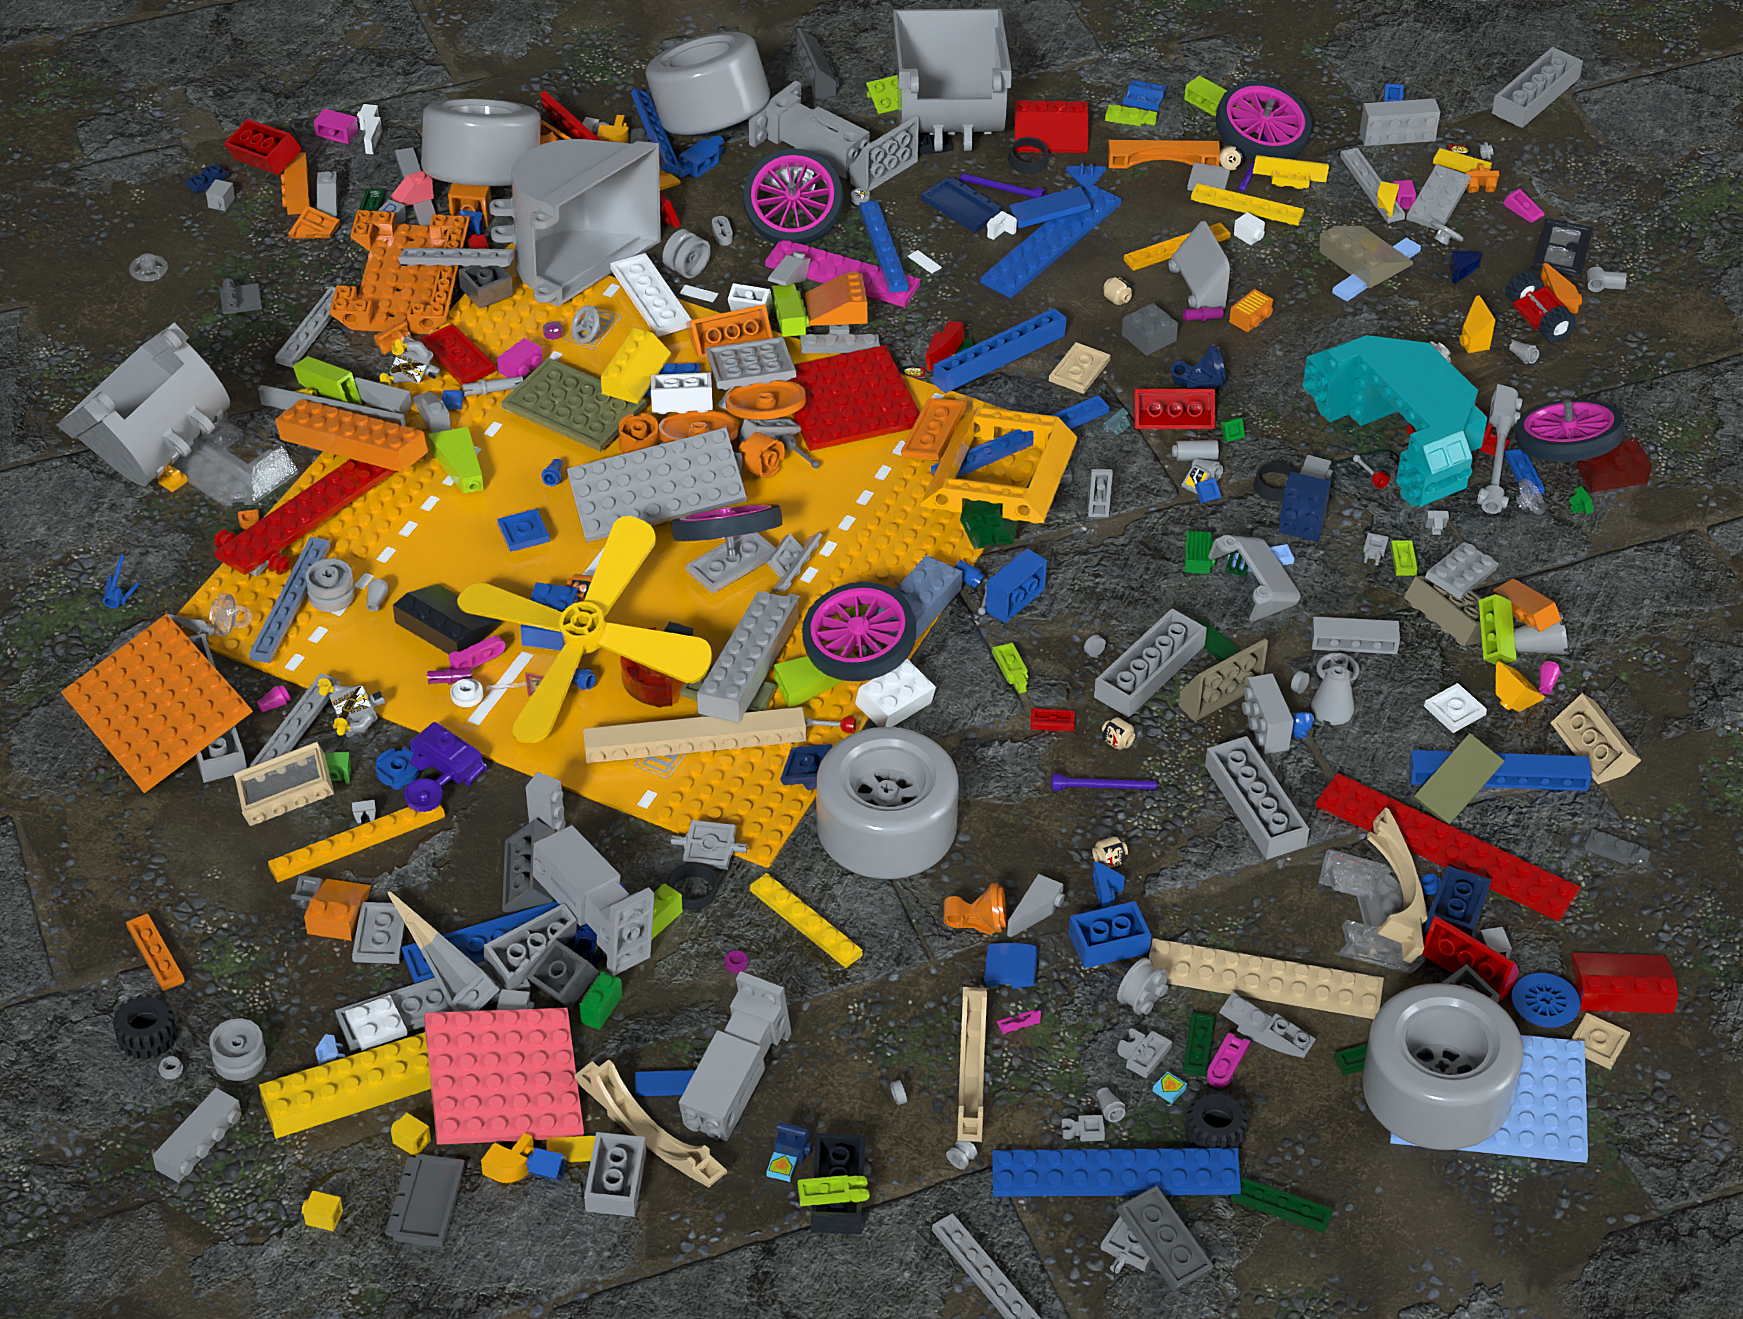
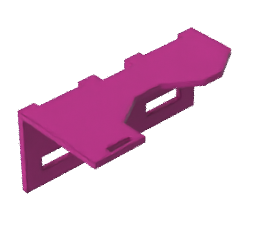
M1032 1010L1019 1014L1017 1019L1009 1017L997 1021V1024L1003 1034L1016 1031L1021 1027L1026 1028L1033 1024H1039L1041 1010L1037 1012Z

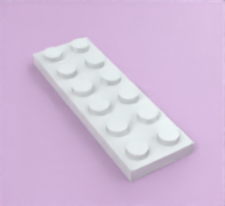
M646 253L610 263L611 271L656 337L687 328L686 323L691 318Z

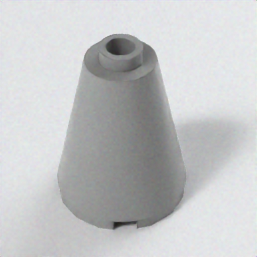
M1559 612L1560 618L1563 619L1562 612ZM1562 620L1542 632L1529 628L1527 624L1514 629L1517 652L1568 654L1566 630Z
M1332 666L1328 669L1312 699L1311 711L1313 716L1321 722L1325 720L1330 722V725H1340L1352 718L1355 707L1349 671L1342 666Z

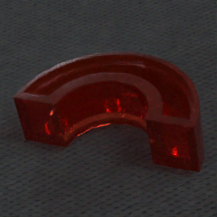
M656 627L648 628L650 630H657ZM620 655L622 684L634 699L658 708L673 706L672 686L668 675L652 671L647 666Z

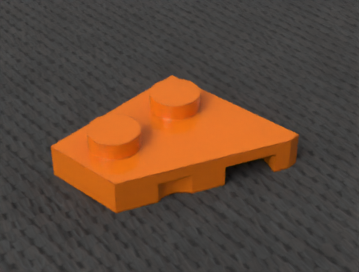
M306 206L288 234L292 239L331 238L341 223L337 218Z

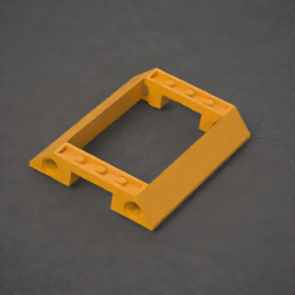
M978 407L959 421L923 497L921 507H927L932 510L942 509L950 512H962L966 499L989 501L994 504L1003 503L1002 518H1008L1013 521L1023 520L1030 521L1031 523H1044L1077 442V436L1056 416ZM998 427L1003 429H1020L1025 432L1034 431L1033 445L1045 449L1029 488L955 479L974 436L980 437L982 440H994Z

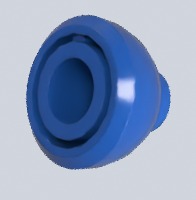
M1308 712L1292 713L1291 716L1294 720L1292 734H1294V738L1307 737V732L1313 725L1314 716Z

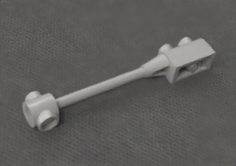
M1497 384L1493 393L1488 425L1496 427L1498 437L1491 485L1485 489L1481 488L1477 497V504L1482 505V509L1490 514L1499 513L1502 508L1506 509L1509 497L1504 496V490L1499 486L1505 441L1511 427L1520 419L1521 413L1516 412V410H1520L1522 405V399L1518 398V392L1514 388Z

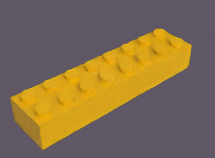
M425 1032L260 1084L262 1103L275 1139L431 1089Z

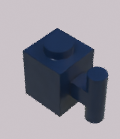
M779 1121L777 1125L779 1133L775 1141V1152L797 1157V1163L803 1165L805 1157L810 1156L813 1148V1142L810 1141V1131L807 1128Z

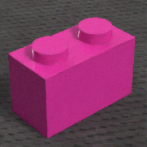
M323 109L314 120L315 134L319 137L349 144L359 132L357 117Z
M523 338L497 357L498 372L507 378L525 377L543 363L542 347Z

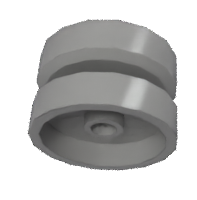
M686 229L678 230L669 238L664 247L663 263L686 278H694L700 274L709 260L710 245L707 241Z
M334 558L322 559L313 563L305 573L309 602L314 608L325 612H335L349 606L355 598L352 569L346 562Z
M242 1018L230 1019L221 1023L213 1030L210 1036V1050L214 1067L219 1075L228 1080L241 1081L254 1077L263 1069L266 1063V1050L263 1035L258 1025Z

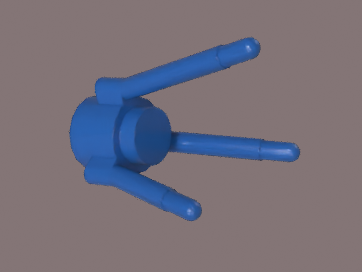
M123 554L120 555L113 580L112 575H108L102 602L109 608H118L119 604L125 605L126 600L140 585L138 582L135 583L124 596L122 590L116 586L124 560Z

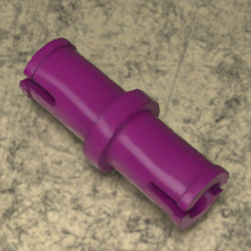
M1200 306L1197 309L1183 310L1184 321L1200 320L1204 322L1207 319L1223 318L1222 306L1211 308Z
M472 668L428 670V684L448 683V685H453L454 682L462 679H473V674H471Z

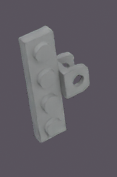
M843 324L842 326L829 325V333L827 335H800L801 353H849L880 346L878 334H849L848 324Z

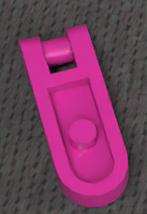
M492 636L461 652H451L449 654L450 668L453 670L473 669L501 655L505 649V642L499 636Z
M1228 1032L1207 1071V1082L1211 1086L1224 1088L1230 1083L1242 1059L1247 1054L1251 1041L1245 1038L1241 1040L1236 1038L1235 1034Z

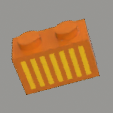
M1254 289L1231 307L1229 322L1249 332L1254 327H1257L1265 318L1270 317L1273 311V299Z

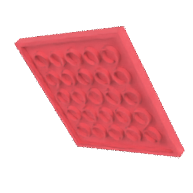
M567 1008L434 1012L424 1014L437 1145L518 1141L523 1133L533 1136V1140L584 1135L578 1084L574 1076L576 1069Z

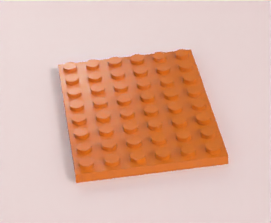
M167 614L61 691L65 699L143 793H146L253 712Z

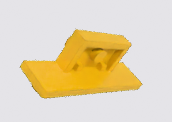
M1257 155L1255 157L1253 174L1271 176L1272 184L1279 187L1286 185L1303 189L1309 188L1310 181L1326 182L1329 165Z

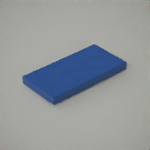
M1081 186L1015 203L1009 205L1012 216L1017 219L1018 228H1023L1090 210L1091 206Z

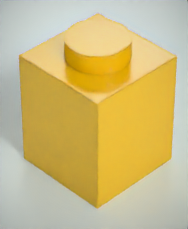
M407 1112L400 1119H397L391 1127L393 1144L414 1157L431 1141L429 1126Z
M312 1191L309 1199H306L302 1205V1214H304L306 1225L334 1232L343 1213L341 1197Z

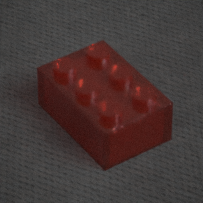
M1637 439L1621 441L1616 448L1603 455L1580 460L1576 463L1591 493L1648 484L1652 464Z

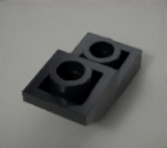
M929 133L918 136V153L936 154L953 151L948 134L942 135V151H934V138H930Z

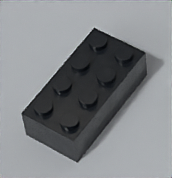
M816 1133L813 1178L847 1175V1177L864 1176L865 1135ZM850 1200V1202L812 1205L811 1233L861 1235L862 1201L853 1202Z

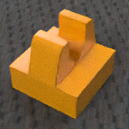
M171 465L165 467L164 473L158 478V483L171 492H174L188 482L187 476L178 469L171 467Z

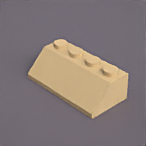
M1583 693L1551 722L1576 756H1589L1591 775L1598 784L1626 775L1641 761L1595 700Z

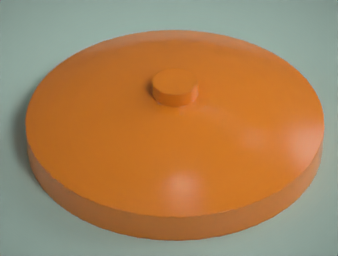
M775 380L767 384L755 383L747 387L737 386L726 394L725 403L727 411L734 416L745 419L765 420L784 417L800 410L806 403L804 388L797 383Z
M708 410L703 413L697 411L675 413L661 420L658 425L659 438L666 443L722 428H727L730 442L739 435V421L728 413L716 410Z

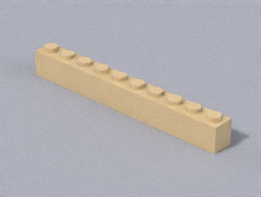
M803 708L747 712L743 715L740 722L707 716L583 729L586 763L806 741V724Z

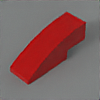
M947 321L943 332L934 333L925 354L927 371H932L934 364L951 357L961 346L965 339L963 322Z

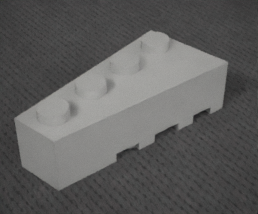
M565 903L485 944L484 961L505 989L514 990L527 978L554 939L565 945L576 936L577 919Z

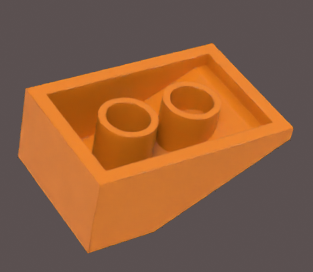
M326 879L311 898L304 918L307 934L352 941L358 926L361 904L367 901L371 885Z

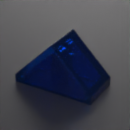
M1452 251L1450 271L1453 284H1457L1480 267L1481 252Z

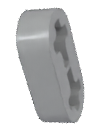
M724 216L714 217L712 219V231L716 242L722 246L731 244L733 232L729 220Z

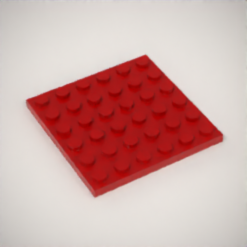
M886 345L793 364L796 370V377L787 380L799 384L805 390L806 403L800 410L792 413V416L800 426V433L809 451L910 430L920 415Z

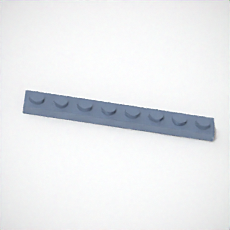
M309 538L249 653L250 660L271 663L308 591L305 573L313 563L325 558L331 547L330 540Z

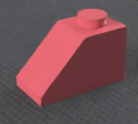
M424 171L407 175L391 195L393 201L404 204L406 207L433 199L432 179Z

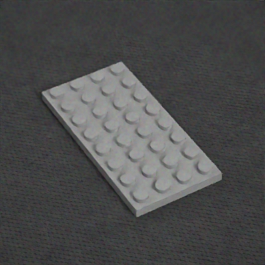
M727 428L567 469L586 543L608 537L613 523L623 516L639 518L652 526L680 517L747 501Z

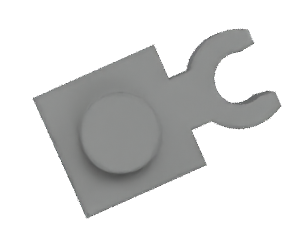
M1368 533L1364 546V563H1367L1368 559L1372 558L1375 560V565H1379L1380 557H1384L1389 537Z
M1103 1115L1078 1116V1122L1068 1118L1062 1120L1061 1127L1070 1129L1063 1130V1139H1072L1075 1136H1080V1141H1104L1105 1139Z

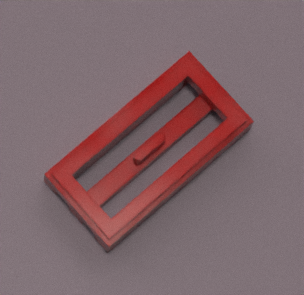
M1031 708L1030 729L1074 732L1075 711Z

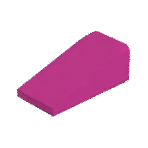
M1520 188L1508 195L1503 202L1508 209L1531 223L1545 215Z

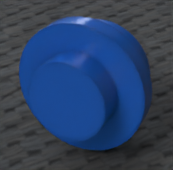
M1434 874L1423 876L1420 879L1423 894L1433 895L1437 893L1441 883L1440 878Z

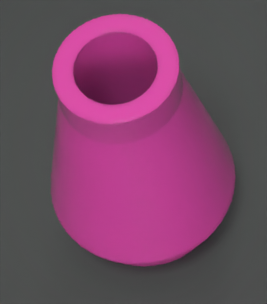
M1546 661L1539 668V691L1543 694H1550L1561 673L1559 665L1555 662Z
M276 685L256 703L263 713L267 710L287 705V702L291 699L283 685L279 687Z

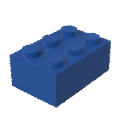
M1027 548L1021 554H1018L1008 565H1004L996 575L991 576L986 583V612L1006 623L1045 590L1047 560Z
M536 582L530 600L563 612L573 603H578V588ZM521 624L522 645L553 650H562L565 642L561 632Z
M1136 901L1070 916L1068 934L1084 969L1150 953L1151 933Z

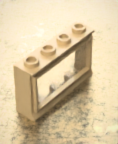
M318 742L234 773L242 814L250 826L334 794L326 757Z

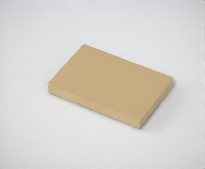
M1075 342L1049 375V381L1084 394L1108 364L1111 355Z

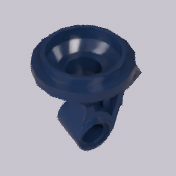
M1210 344L1196 366L1188 365L1183 361L1174 362L1171 366L1173 382L1187 387V389L1216 390L1218 387L1223 386V382H1226V375L1220 347ZM1179 371L1184 372L1182 375L1176 374Z

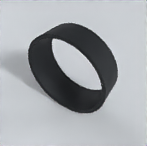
M1033 137L1017 139L1013 142L1009 151V165L1017 172L1023 174H1035L1042 171L1048 164L1046 145ZM1032 146L1041 150L1045 155L1039 161L1028 163L1017 159L1013 151L1018 147Z
M1269 462L1262 465L1254 479L1253 487L1255 492L1269 501H1283L1285 488L1269 487L1259 477L1270 472L1289 476L1290 472L1296 471L1291 466L1281 462Z
M687 863L675 868L670 873L667 885L671 888H674L677 882L687 877L703 878L713 887V891L704 898L697 900L682 898L683 909L699 910L707 907L714 900L718 879L711 868L699 863Z

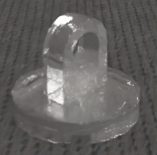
M219 593L217 595L218 599L213 601L210 611V622L215 628L214 634L227 636L233 627L242 628L248 626L252 620L251 611L244 606L235 605V600L231 594ZM243 611L245 617L241 622H238L236 616L238 612Z

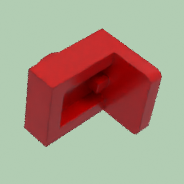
M478 234L471 235L464 244L465 249H489L484 234L479 236Z
M1488 425L1484 432L1482 447L1479 450L1495 456L1498 437L1491 434L1493 426ZM1507 439L1505 441L1504 454L1510 443V440Z

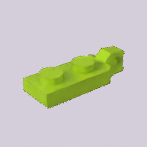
M1109 104L1105 120L1140 127L1141 124L1155 125L1157 112Z
M1008 643L992 647V654L1008 683H1014L1018 693L1027 692L1026 680H1028V670L1014 644Z

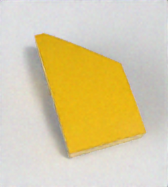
M1381 181L1377 193V206L1384 208L1387 211V216L1392 217L1399 184Z

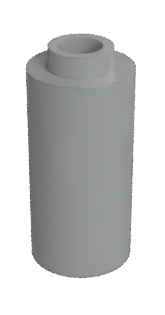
M1176 441V445H1172V456L1176 457L1177 461H1194L1196 458L1218 460V441Z

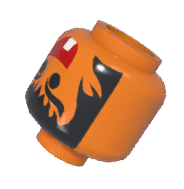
M574 574L572 578L568 579L567 587L578 588V601L584 602L593 576Z

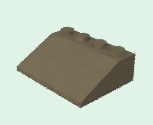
M1363 225L1334 226L1320 234V253L1349 274L1356 275L1366 283L1368 288H1372L1413 265L1412 260Z
M1416 576L1404 596L1413 608L1422 611L1428 620L1436 622L1442 631L1454 636L1456 642L1461 645L1477 644L1482 641L1478 600L1483 598L1471 590L1463 598L1458 599L1426 579L1425 576Z
M1263 639L1199 673L1180 691L1179 707L1196 722L1244 696V687L1247 686V679L1249 677L1261 676L1264 673L1268 640Z

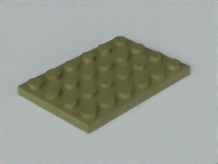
M549 357L501 402L503 409L600 452L619 434V422L622 418L629 414L637 416L646 407V400L643 398L639 404L602 394L601 380Z

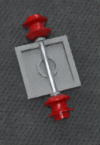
M227 529L219 531L214 539L215 546L220 548L236 537V534L234 532L229 533ZM282 550L275 552L267 561L249 573L258 576L268 566L269 571H276L277 575H282L290 567L289 557L286 555L281 557Z

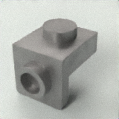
M299 875L295 895L291 894L290 898L296 904V907L307 909L311 898L323 884V880L321 878Z

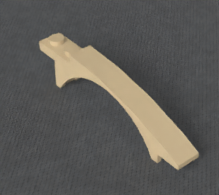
M1384 808L1373 821L1374 833L1369 832L1367 839L1384 855L1394 869L1403 892V909L1400 913L1389 915L1386 922L1377 928V933L1401 943L1403 961L1412 963L1424 951L1421 925L1428 917L1422 887L1412 856L1390 810Z
M963 987L957 1141L982 1142L987 988Z
M607 1060L600 1067L592 1061L574 1075L577 1083L607 1109V1115L631 1136L645 1137L646 1147L673 1167L707 1187L713 1185L727 1173V1170L710 1156V1149L706 1145L691 1146L685 1144L659 1127L632 1097L610 1060Z

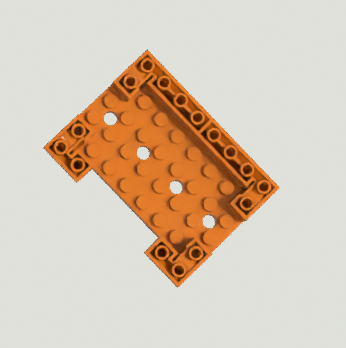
M357 210L351 238L370 253L358 298L356 286L337 285L330 308V315L351 330L384 332L393 324L404 320L407 322L409 333L429 334L447 319L459 265L426 266L425 264H416L413 266H402L405 264H400L398 257L404 248L463 249L470 216L432 214L430 226L396 224L395 212Z

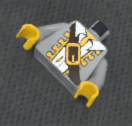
M406 336L404 341L397 339L394 342L395 345L391 346L392 353L396 355L389 372L391 376L387 373H382L379 376V383L388 386L391 385L390 382L393 384L399 382L420 383L424 375L435 380L440 369L430 364L433 353L422 342L415 341Z
M321 678L317 685L320 687L318 691L320 695L325 696L328 692L331 694L329 697L338 716L334 720L333 728H337L338 735L346 733L347 737H351L356 733H364L378 719L374 707L385 703L381 691L368 695L364 686L361 685L356 687L332 684L331 686V682L326 678Z

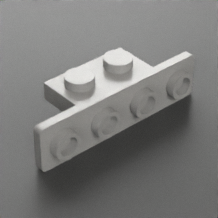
M820 532L807 538L802 546L791 534L786 535L766 562L780 577L772 588L773 593L780 590L785 591L791 586L792 578L800 573L801 565L809 560L811 557L809 555L810 552L815 550L820 544L818 542L822 537Z

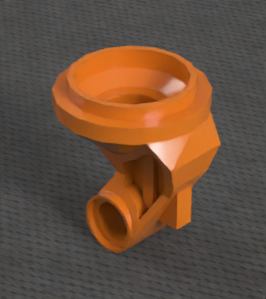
M992 882L973 904H968L957 896L946 898L944 900V923L953 928H975L989 935L1003 933V928H1007V911L1003 886H999L998 882Z

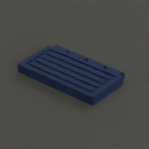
M954 177L943 179L921 194L922 201L974 233L987 226L991 218H994L1003 211L1002 206L977 193L976 190L966 184L964 185V183Z

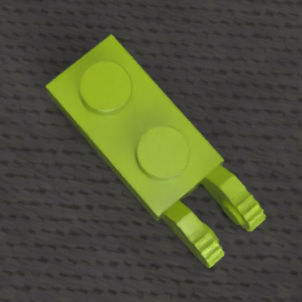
M847 1175L799 1180L797 1181L800 1206L850 1202V1200L853 1202L868 1200L870 1197L869 1190L862 1189L868 1184L867 1177H847Z

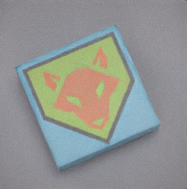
M1167 1071L1153 1086V1092L1172 1104L1186 1090L1187 1084Z
M774 1152L767 1169V1177L790 1182L797 1165V1157Z

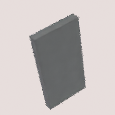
M1157 1185L1117 1207L1116 1211L1173 1292L1214 1268L1212 1262Z

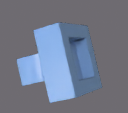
M325 1034L315 1049L319 1066L345 1057V1054H339L343 1045L335 1042L334 1035Z

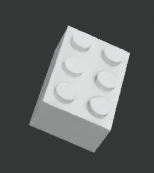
M711 372L651 375L652 413L666 414L676 411L677 413H687L688 411L703 413L713 410Z
M906 659L893 671L859 687L855 704L878 727H893L931 704L936 687Z

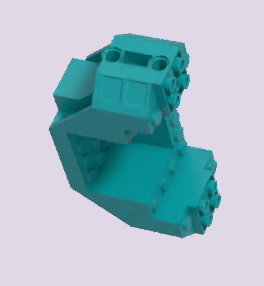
M1366 335L1307 356L1303 388L1314 398L1318 411L1329 422L1350 415L1360 426L1399 412L1416 429L1415 433L1410 434L1408 450L1401 452L1396 483L1401 488L1400 495L1412 507L1424 506L1467 488L1468 478L1472 473L1471 451L1482 447L1487 416L1475 406L1478 390L1430 343Z

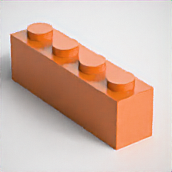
M301 152L281 172L282 184H285L281 185L283 208L287 207L288 215L301 214L306 206L310 207L306 152Z
M1514 578L1492 590L1494 595L1497 594L1511 600L1513 617L1519 622L1522 621L1527 624L1529 628L1542 632L1561 621L1555 602Z

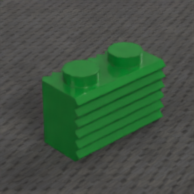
M1186 531L1184 572L1210 574V567L1215 566V559L1210 560L1208 557L1215 541L1211 540L1210 531Z
M604 972L600 973L591 989L588 990L589 992L584 996L582 1003H579L581 1023L598 1030L601 1029L623 996L621 989L622 980Z

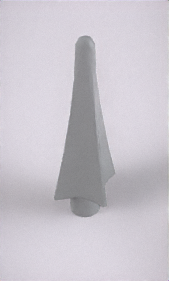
M167 614L173 621L191 629L197 634L204 633L205 637H207V635L212 636L214 633L212 625L206 624L204 620Z

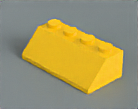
M633 328L601 375L602 394L639 404L651 386V375L659 374L671 356V352L652 332Z

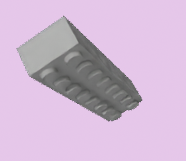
M757 592L697 693L698 714L735 722L741 721L799 620L798 599L768 592Z
M205 634L188 637L215 667ZM235 725L195 755L204 783L232 776L236 772L247 769L244 752Z

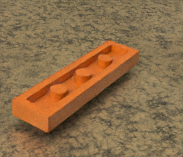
M148 913L126 922L127 929L161 990L165 991L184 983L181 971Z

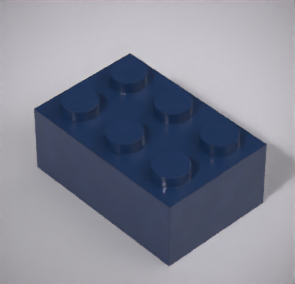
M1290 472L1284 489L1278 532L1319 542L1325 525L1331 481Z
M1447 866L1428 913L1424 932L1428 933L1433 918L1437 916L1473 937L1488 898L1491 879Z

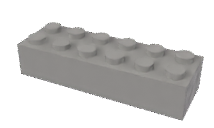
M1554 47L1550 48L1495 95L1492 114L1523 128L1580 78L1583 60Z
M1171 609L1095 680L1094 698L1129 718L1205 646L1207 628L1180 612Z
M1247 736L1207 748L1206 769L1266 860L1307 846L1308 826Z

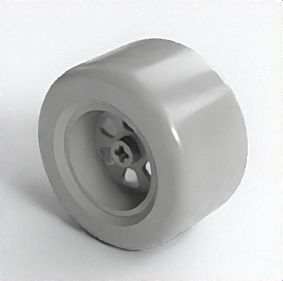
M742 32L712 33L676 44L655 56L649 62L645 71L660 123L666 131L672 134L697 135L730 127L755 115L767 104L770 98V89L756 42L750 35Z
M459 98L432 102L424 108L422 116V169L428 176L449 183L474 186L512 185L511 173L516 160L528 150L540 145V114L536 109L528 105L495 99Z
M877 727L865 729L839 741L824 756L816 778V827L820 842L825 851L834 861L849 871L875 879L910 877L934 866L949 851L956 835L959 779L954 762L948 753L935 741L918 732L903 728Z
M1446 983L1424 984L1406 989L1390 998L1380 1008L1372 1022L1362 1077L1366 1102L1373 1115L1386 1129L1411 1144L1435 1150H1457L1477 1145L1498 1132L1511 1113L1523 1063L1521 1035L1512 1018L1500 1005L1473 989ZM1433 1058L1430 1062H1424L1421 1059ZM1462 1068L1468 1071L1467 1073L1459 1075L1457 1073V1070Z

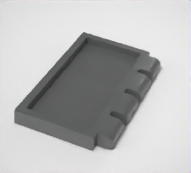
M417 1154L416 1158L408 1157L396 1194L398 1196L395 1197L385 1234L392 1236L394 1241L443 1248L465 1170V1160Z

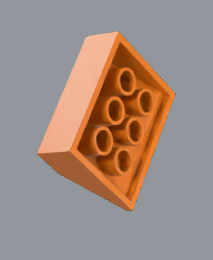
M851 271L847 274H841L805 293L809 326L867 324V298L862 273Z

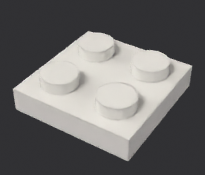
M1458 683L1426 700L1424 705L1452 733L1485 716L1487 711L1480 702Z
M390 995L345 1011L347 1021L362 1052L407 1035V1029Z

